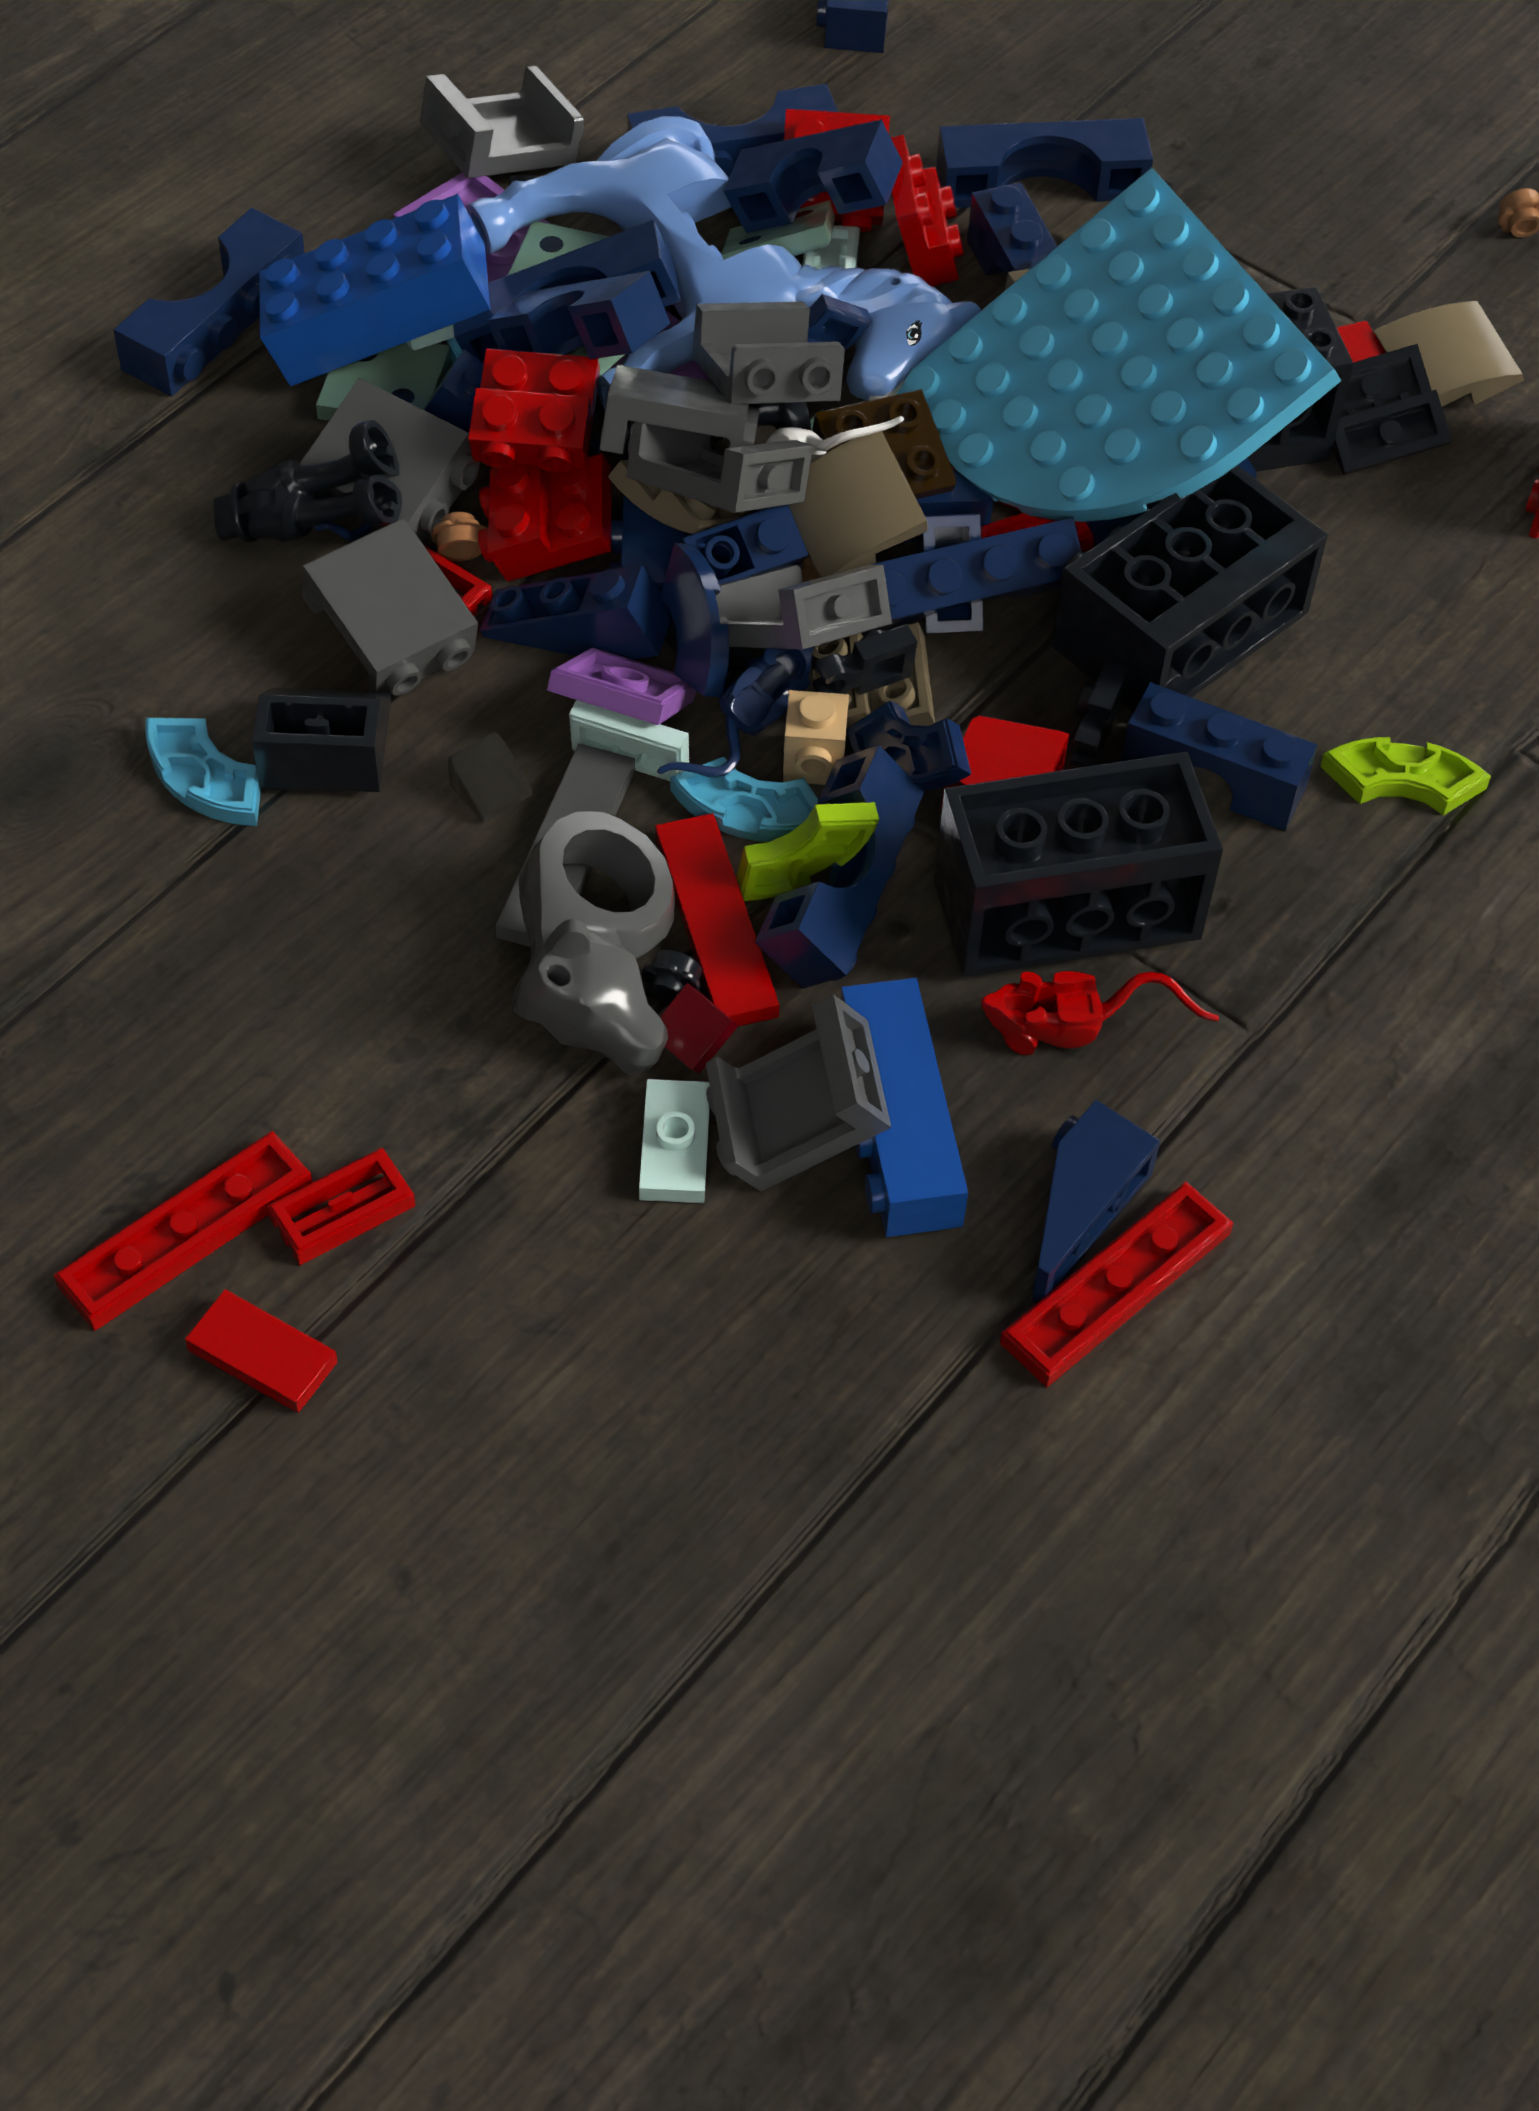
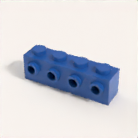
M917 978L844 986L841 988V1000L868 1020L891 1123L890 1129L855 1146L858 1158L868 1157L872 1174L865 1175V1191L869 1211L871 1214L881 1213L886 1237L963 1227L968 1189Z

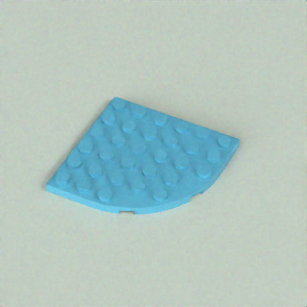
M1150 168L912 368L897 394L922 389L950 464L977 488L990 495L993 501L999 500L1015 506L1022 513L1029 516L1055 521L1073 517L1076 522L1110 520L1147 511L1146 504L1164 499L1172 494L1177 493L1182 498L1194 493L1223 476L1249 457L1341 382V379L1335 369L1157 172Z

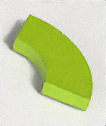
M1390 737L1361 739L1337 746L1323 754L1320 765L1359 804L1378 797H1406L1427 804L1443 816L1486 790L1491 775L1480 766L1452 750L1429 742L1426 743L1425 747L1390 743Z
M875 802L815 805L808 818L789 834L770 842L744 846L736 876L743 900L752 901L772 898L776 895L810 885V876L835 862L842 867L863 848L875 831L879 821Z

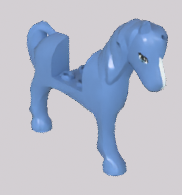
M662 116L642 122L614 141L597 161L568 164L542 177L528 181H513L495 198H481L467 205V212L485 244L486 254H492L504 248L510 237L517 230L551 216L571 212H589L612 220L623 231L655 220L674 261L681 301L673 305L682 320L676 326L656 334L633 353L626 354L622 363L623 366L669 374L678 367L693 361L696 304L803 301L810 308L821 294L867 309L873 320L866 331L855 342V355L846 377L850 393L857 398L870 401L896 395L912 368L981 311L980 307L973 302L952 303L938 289L929 286L921 277L910 273L902 274L897 270L885 268L865 270L861 268L828 266L817 269L807 264L802 266L783 246L766 244L748 249L723 260L719 250L714 245L708 246L698 234L695 223L732 207L723 192L729 177L715 162L711 141L700 124L683 117ZM616 367L607 370L599 377L597 391L605 410L608 392Z

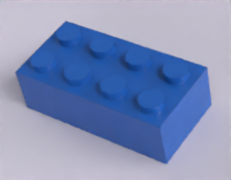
M458 194L442 200H430L422 204L417 210L392 220H379L364 231L341 240H328L313 251L292 259H280L272 263L267 269L259 271L260 338L290 387L491 310L485 244Z

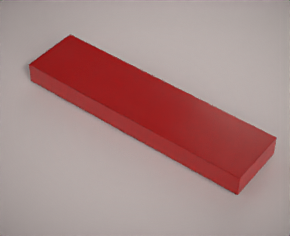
M714 813L655 825V839L659 851L666 859L673 880L675 900L695 960L702 968L701 979L708 999L739 1024V1026L779 1018L780 1004L761 949L755 943L757 938Z
M271 1131L55 1273L53 1276L56 1285L90 1327L96 1331L268 1216L267 1205L312 1183L311 1172L282 1140Z
M1185 1181L1002 1331L999 1344L1046 1388L1049 1387L1231 1234L1233 1222Z

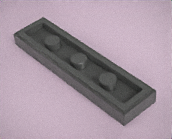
M578 743L524 864L534 846L556 820L575 811L605 812L616 816L635 773V758ZM563 864L568 881L581 896L593 867L584 864ZM519 873L496 923V937L531 947L520 904Z

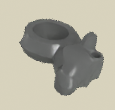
M575 811L554 822L534 846L519 876V897L524 924L531 944V961L513 993L512 1010L526 1020L540 1023L560 1044L599 1051L611 1059L626 1074L638 1075L657 1063L668 1041V1030L665 1024L647 1003L636 959L647 954L664 940L674 922L675 895L673 880L665 857L646 834L622 819L605 812ZM563 864H584L597 868L610 876L626 894L631 912L614 913L595 907L585 900L568 881Z

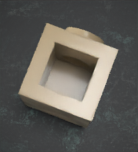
M789 690L783 782L804 778L808 784H826L836 760L844 757L849 694Z

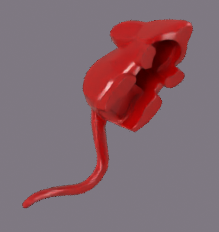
M1076 971L1055 973L1052 982H1042V978L1034 972H1022L1019 984H1006L996 992L988 994L981 999V1007L988 1020L1003 1035L1008 1047L1021 1055L1033 1054L1038 1040L1059 1048H1078L1090 1044L1096 1039L1102 1027V1022L1115 1013L1136 988L1146 983H1157L1165 986L1196 1016L1216 1022L1219 1020L1218 1015L1209 1013L1199 1007L1171 977L1157 972L1138 973L1103 1003H1101L1097 991L1095 976Z

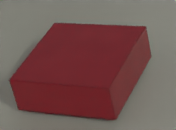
M688 983L660 1016L668 1030V1041L665 1048L698 1074L706 1067V1062L712 1060L739 1026L732 1018Z

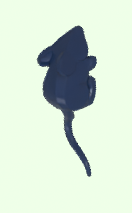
M815 646L803 650L766 648L762 656L745 663L746 670L736 677L718 700L720 709L726 717V734L730 748V757L726 763L721 766L710 767L688 762H672L661 766L657 773L663 774L671 770H681L717 778L731 772L740 761L739 730L748 735H757L785 713L788 708L789 690L802 691L809 686L810 680L808 676L811 670L812 653Z

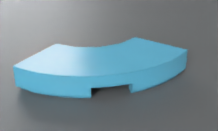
M146 718V741L153 768L163 785L175 798L207 817L232 824L257 826L261 788L259 787L256 765L237 762L219 752L209 739L206 719Z
M721 757L703 765L717 767L726 763L727 759ZM736 768L725 776L717 778L706 777L687 771L670 777V791L691 814L697 817L714 813L720 831L752 841L770 842L789 834L808 818L813 807L818 802V798L804 778L782 783L762 781L741 773Z

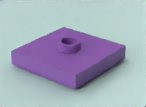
M593 647L551 670L547 691L656 725H660L694 702L696 693L694 688L677 677L674 672Z

